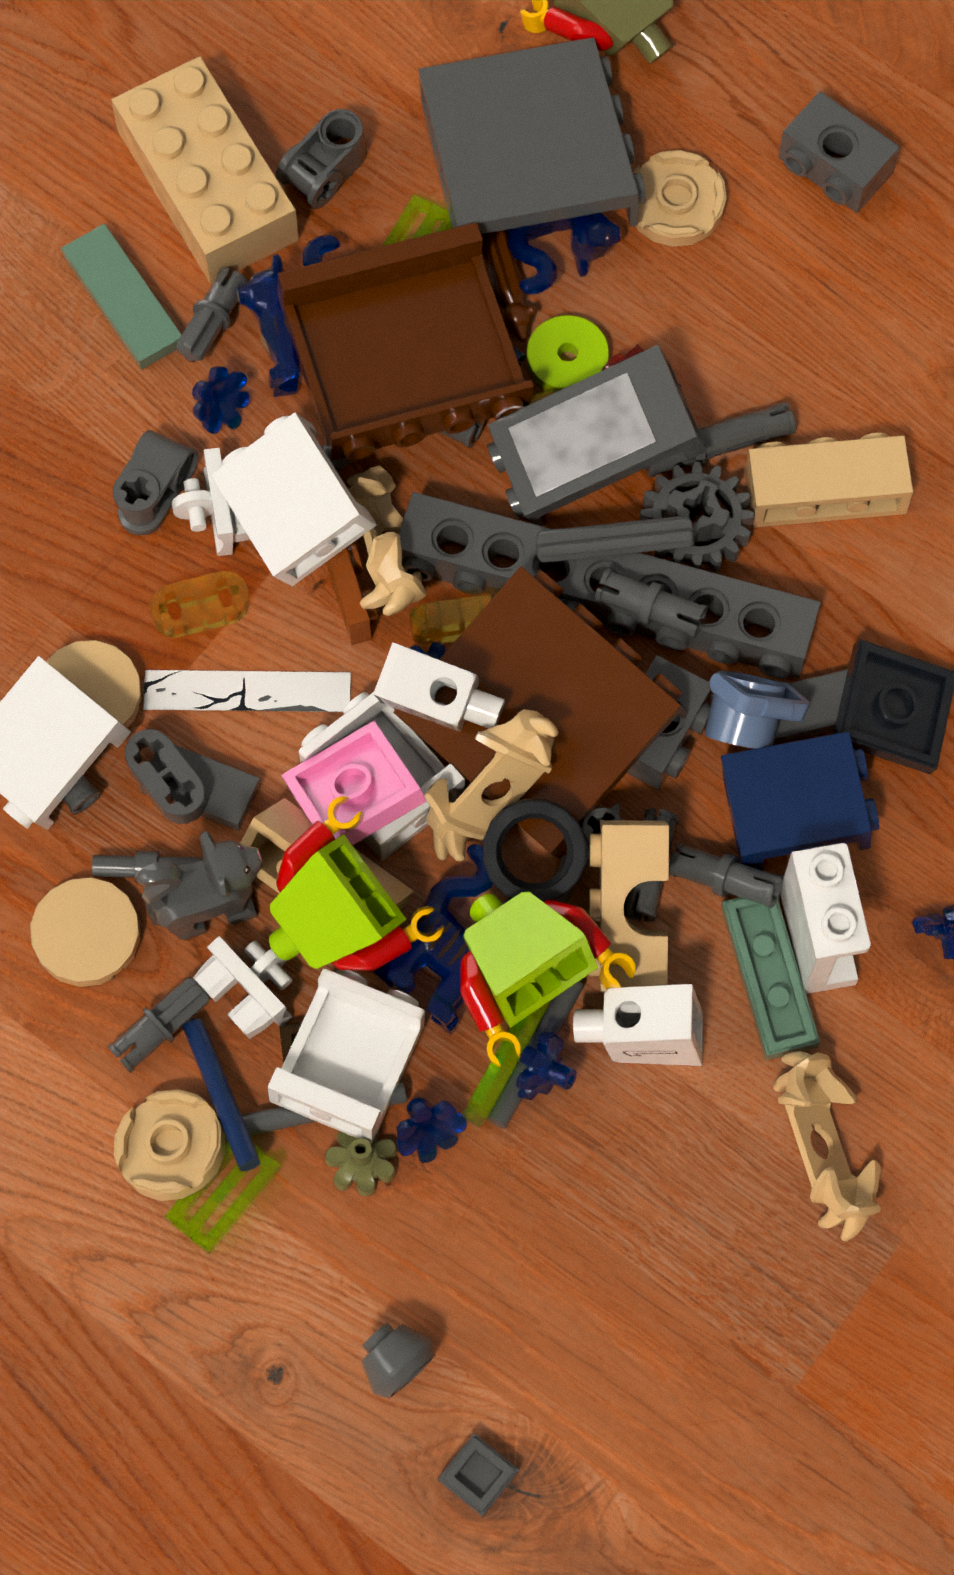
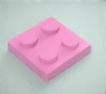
M375 721L370 722L281 775L311 825L316 821L323 823L328 818L327 811L332 800L340 796L349 797L348 801L337 810L338 821L340 823H348L359 811L364 813L363 821L354 830L346 831L340 829L334 837L337 839L344 834L352 845L427 802L421 788Z

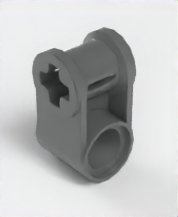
M345 109L328 112L298 144L289 149L282 157L276 169V179L282 184L290 183L307 196V203L314 209H319L326 205L335 195L338 188L365 161L366 146L360 118L355 113ZM341 138L351 139L349 143L343 145L333 143Z
M147 430L141 436L134 448L132 457L113 486V498L118 506L119 522L126 531L139 536L148 535L162 525L163 520L172 507L173 499L184 490V481L192 478L198 461L197 450L152 430Z

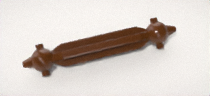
M507 230L481 234L483 239L481 251L496 300L504 308L502 317L506 329L514 333L520 342H525L528 336V328L532 323V316L537 311L533 304L528 307L522 304L525 290Z

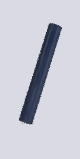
M193 1019L183 1026L184 1033L239 1170H252L261 1161L203 1019Z

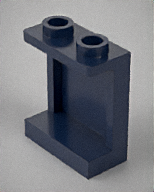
M849 731L721 755L722 777L740 863L764 870L763 859L788 855L795 851L858 842L859 850L871 848L872 831L880 829L878 813L874 798L864 799L860 781L868 780L866 759L862 748L853 750Z

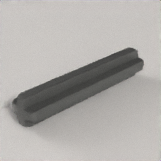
M676 516L540 531L536 535V551L539 561L545 563L684 548L692 545L693 527L690 517Z

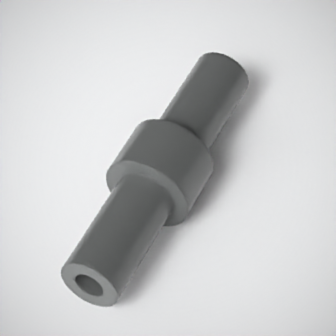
M140 850L136 851V856L93 855L92 875L94 877H135L136 883H139L137 881L138 873L144 867L154 862L172 861L177 866L202 861V857L160 856L159 851Z

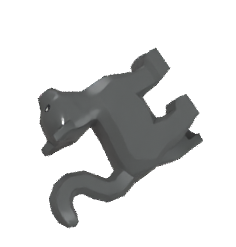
M206 831L201 833L200 836L203 851L202 861L177 866L172 861H160L144 867L138 873L137 881L140 885L144 886L142 898L145 901L148 916L153 925L167 928L170 933L176 935L180 940H188L206 933L204 921L223 913L228 922L233 925L257 917L252 898L254 891L251 885L263 866L262 858L257 848L240 844L234 840L215 842L209 832Z

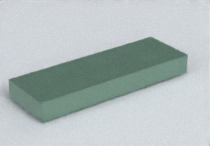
M105 224L61 247L63 257L141 370L177 350V342L182 336Z
M772 896L773 899H776V904L773 908H767L763 904L739 897L723 901L721 910L765 1061L782 1057L790 1052L818 1048L820 1040L778 899Z

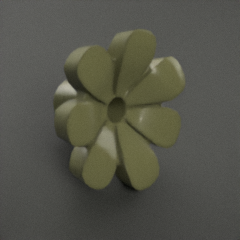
M379 1129L372 1144L367 1139L355 1138L339 1131L336 1140L340 1147L327 1149L324 1157L327 1166L339 1167L333 1178L334 1186L341 1191H345L355 1182L359 1195H373L376 1191L374 1179L378 1178L385 1183H389L395 1178L396 1169L390 1162L386 1161L396 1157L398 1154L395 1143L389 1139L378 1141Z

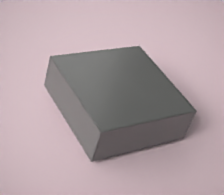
M473 1434L440 1475L438 1482L483 1518L519 1473V1469L476 1434Z

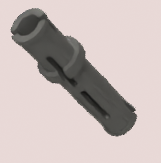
M782 402L761 411L700 428L698 430L707 452L689 460L683 452H679L645 468L647 469L646 475L649 478L673 470L675 465L680 467L691 465L693 467L694 462H700L701 466L706 463L705 460L715 456L737 451L773 438L794 434L796 424L793 412L789 410L787 402Z

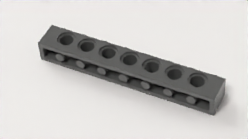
M412 492L399 532L402 548V566L405 572L411 575L416 571H421L422 581H431L433 578L452 583L457 590L466 594L480 595L485 592L496 595L520 566L533 577L540 569L543 572L559 570L566 575V578L556 582L564 589V592L558 599L572 611L581 604L600 620L608 631L626 637L639 634L656 639L659 645L671 650L690 648L705 652L709 658L723 664H735L737 662L758 667L763 674L774 678H787L788 676L800 678L820 606L819 601L642 553L543 563L539 561L537 556L536 535L540 531L553 529ZM455 542L463 545L465 550L458 554H447L440 548L447 543ZM499 556H507L516 563L508 568H498L491 561ZM606 569H611L617 574L649 586L653 581L664 585L665 592L699 605H706L708 607L707 611L714 613L719 620L712 624L702 623L703 625L698 636L692 638L688 634L654 621L650 625L638 621V615L604 602H597L595 600L596 593L591 588L600 584L599 582ZM683 615V616L686 617V618H689V619H691V620H694V621H696V622H699V621L696 620V619H693V618H691V617H688V616H686V615ZM753 624L761 625L769 631L770 635L756 638L749 635L744 628Z

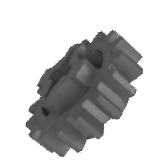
M694 462L692 473L685 474L679 465L673 466L672 480L670 481L658 475L655 478L654 485L656 492L646 491L644 494L643 506L646 509L640 511L639 520L688 516L692 521L695 515H699L703 507L704 514L693 525V542L691 546L656 550L654 557L664 559L670 556L675 563L682 565L683 563L691 564V567L701 569L702 564L708 563L715 573L720 571L721 557L724 556L733 563L737 561L740 550L738 546H748L751 535L748 528L752 527L754 512L746 510L749 507L751 498L749 492L736 494L739 479L734 476L726 482L720 479L721 467L717 465L710 474L702 473L700 462ZM718 500L724 504L727 510L720 507Z

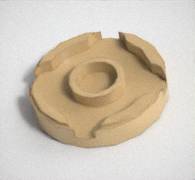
M683 150L659 152L651 156L650 160L641 167L639 165L633 172V174L641 173L646 194V202L638 204V225L635 227L653 242L671 247L693 245L709 237L721 223L727 201L725 182L720 173H716L709 166V161L702 156Z
M97 640L78 641L56 650L46 661L126 728L135 721L142 695L141 680L131 659L116 646Z
M92 877L71 879L51 889L37 905L30 924L31 945L41 965L58 981L78 987L101 985L113 979L114 975L118 974L123 968L126 969L133 961L141 940L139 918L128 896L112 883Z
M175 1089L157 1091L145 1097L147 1101L140 1104L136 1109L132 1107L120 1122L114 1136L115 1161L124 1179L141 1195L159 1201L183 1199L203 1189L218 1173L226 1153L225 1132L215 1110L197 1094Z

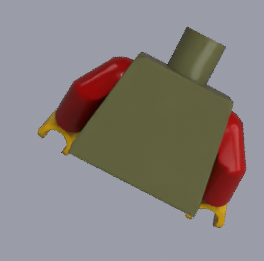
M532 0L533 8L537 11L536 13H529L524 9L520 11L523 25L528 32L541 33L547 30L570 41L594 37L598 52L603 51L609 56L615 55L632 41L645 60L651 64L673 46L655 23L674 6L673 0H554L553 3L556 7L549 8L547 0Z

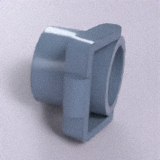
M718 671L710 679V689L713 692L705 736L721 742L754 749L773 746L778 720L802 722L810 702L786 682H777L733 671Z

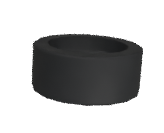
M524 798L505 806L491 820L483 838V863L490 881L505 896L514 898L521 892H531L542 902L549 899L555 900L564 896L579 881L586 865L587 842L579 822L563 806L547 799ZM528 818L543 819L553 823L562 832L567 844V858L562 869L552 879L542 883H526L515 878L507 870L502 858V843L507 832L516 823Z

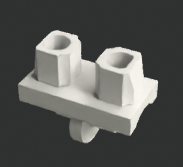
M220 448L204 449L206 464L204 478L207 491L200 490L198 479L190 478L185 480V493L178 495L172 501L173 514L180 519L189 520L191 531L194 532L205 530V517L211 515L217 556L232 555L234 542L250 540L210 475L223 466Z
M220 936L207 946L213 956L203 964L193 978L215 1002L237 982L249 995L227 1015L249 1039L265 1030L273 1022L278 1026L285 1025L292 1018V1015L286 1010L287 1008L264 984L270 979L280 990H284L293 980L282 968L287 961L277 957L272 949L266 951L256 940L251 942L244 950L254 962L251 968L239 958Z

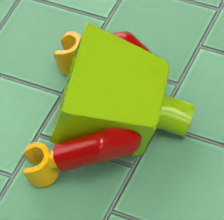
M340 796L332 800L327 811L328 818L323 823L316 821L285 850L276 880L280 893L270 904V913L279 923L280 927L270 934L269 944L272 951L280 959L289 961L301 953L309 966L315 969L332 963L339 970L373 971L411 950V943L418 939L422 942L437 940L441 936L444 926L436 928L431 933L419 931L417 928L419 918L434 911V908L429 906L417 909L411 917V924L403 929L399 926L407 920L346 836L343 834L337 839L334 837L340 829L346 831L354 830L363 821V811H359L348 823H340L338 821L337 810L348 801L349 797Z
M521 892L505 904H502L494 894H485L474 901L470 908V917L475 921V924L466 929L463 935L470 951L461 959L460 992L479 1032H486L489 1038L487 1043L488 1057L492 1064L498 1068H501V1065L493 1054L497 1043L501 1041L512 1043L518 1058L521 1056V1047L518 1039L511 1033L504 1032L500 1023L505 1020L511 1028L596 970L598 966L595 958L602 965L599 979L602 986L606 989L621 988L618 981L611 976L609 972L610 966H620L630 978H633L636 968L633 959L624 953L613 954L609 949L612 942L588 913L579 906L550 899L542 902L531 892Z

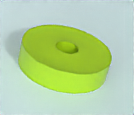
M572 315L551 318L539 325L529 339L527 346V369L529 375L540 389L552 395L607 369L609 357L607 340L601 330L587 319ZM564 352H570L576 358L572 361H564L559 355Z

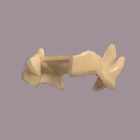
M376 466L349 477L347 483L352 486L348 490L354 500L367 508L377 526L363 535L369 555L366 568L376 587L371 593L360 600V605L363 609H375L385 605L383 614L391 616L405 609L410 603L417 602L426 597V591L421 583V571H416L411 575L406 573L402 566L400 535L395 532H400L404 519L392 505L390 494L396 486L391 475L383 467Z
M523 709L507 723L481 732L479 731L475 736V740L496 750L495 756L455 802L449 803L447 779H439L429 787L424 795L430 804L426 821L433 829L434 850L439 860H446L449 852L456 861H463L467 840L470 838L483 840L491 820L505 806L519 801L544 772L550 773L552 770V764L550 763L551 748L554 737L559 732L554 723L548 718L542 716L538 711ZM504 778L509 780L511 784L510 790L502 798L486 800L481 797L482 792L487 786L495 782H502Z
M802 1051L790 1052L783 1055L781 1061L793 1068L778 1077L773 1084V1089L777 1092L786 1091L778 1097V1103L785 1105L812 1187L810 1199L812 1203H823L828 1206L827 1213L818 1220V1225L821 1228H832L844 1224L840 1239L847 1242L864 1228L871 1215L881 1211L876 1196L882 1172L881 1166L878 1161L872 1160L858 1177L851 1174L830 1113V1107L832 1102L841 1104L857 1103V1096L835 1075L831 1068V1058L827 1054L817 1052L810 1055ZM812 1126H814L815 1131L824 1138L827 1144V1159L818 1156L812 1147L810 1139L811 1132L813 1131Z

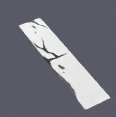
M145 670L143 710L343 712L350 702L351 672Z

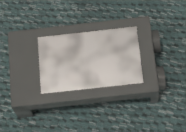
M659 345L488 424L494 442L487 445L489 454L499 473L506 471L512 484L511 488L505 490L510 506L518 519L525 516L531 524L538 526L546 524L543 515L679 452H683L688 460L707 452L670 361Z

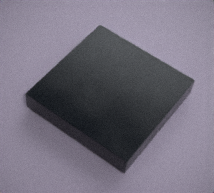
M860 639L853 645L833 734L849 731L853 749L862 748L864 753L931 774L938 767L954 691V671Z

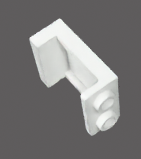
M293 413L291 416L280 417L270 423L264 431L265 435L249 447H241L232 451L224 458L223 466L210 474L273 577L291 586H294L377 526L367 508L354 500L315 438L317 431L312 423L297 413Z
M39 656L0 702V794L8 800L3 810L28 829L35 822L49 830L55 823L49 815L109 743L119 748L131 731Z
M363 692L356 696L344 708V715L329 727L326 724L316 727L301 743L302 748L299 750L300 764L370 722L375 721L424 795L429 787L439 779H447L449 803L455 802L465 791V779L451 763L445 767L416 733L393 713L395 711L394 708L380 703L373 693L369 695L368 692ZM428 801L363 840L378 858L384 861L429 825L426 818L430 804Z
M840 843L792 852L783 878L780 897L791 946L805 993L809 994L856 985L858 975L853 955L868 952L871 943L848 846Z
M322 969L318 978L317 992L281 1069L276 1067L267 1087L269 1102L355 1138L367 1139L372 1144L425 1026V1010L418 1007L419 1002L412 996L393 989L388 990L387 994L367 986L368 981L364 977L350 970L338 969L334 973L330 970Z

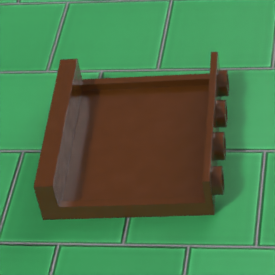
M477 222L278 273V299L331 461L345 458L348 461L360 460L370 456L375 449L394 444L397 447H409L421 442L427 435L446 431L448 434L461 433L473 427L476 422L494 417L498 420L531 404L534 385L532 380L525 381L481 257L483 239Z
M520 566L439 660L476 674L479 679L478 690L505 699L497 725L505 724L512 720L523 709L538 711L542 716L554 723L559 733L554 737L551 748L550 763L552 764V770L550 773L544 772L519 800L524 798L547 799L563 806L581 825L585 817L602 802L675 717L679 715L683 719L688 714L677 702L684 694L661 673L651 680L637 668L644 659L622 639L619 638L612 646L597 632L604 624L584 606L579 604L572 611L560 601L558 597L564 592V589L541 569L533 577ZM443 686L437 691L435 701L448 705L454 701L457 690ZM395 709L393 712L471 783L495 756L496 750L475 740V736L479 731L481 732L489 728L465 720L460 732L399 709ZM504 778L502 782H495L487 786L482 793L490 800H497L508 793L511 784L508 779ZM528 818L517 823L550 854L561 858L567 851L564 836L553 823L536 818Z

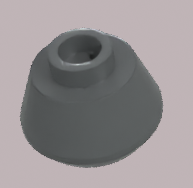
M386 1323L362 1345L369 1353L362 1360V1365L371 1389L376 1396L390 1398L403 1389L436 1356L434 1341L404 1324L394 1330Z

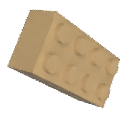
M200 56L111 99L118 133L210 284H213L221 268H230L229 275H231L234 270L239 271L299 241L295 208Z

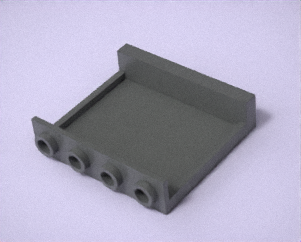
M594 37L418 69L421 105L452 228L477 222L480 233L486 234L623 208L626 210L630 227L638 225V204L646 202L644 182L641 173L633 174L630 165L634 163L632 139L629 133L621 134L619 125L623 124V111L620 97L618 94L610 95L608 86H612L610 62L607 56H599Z

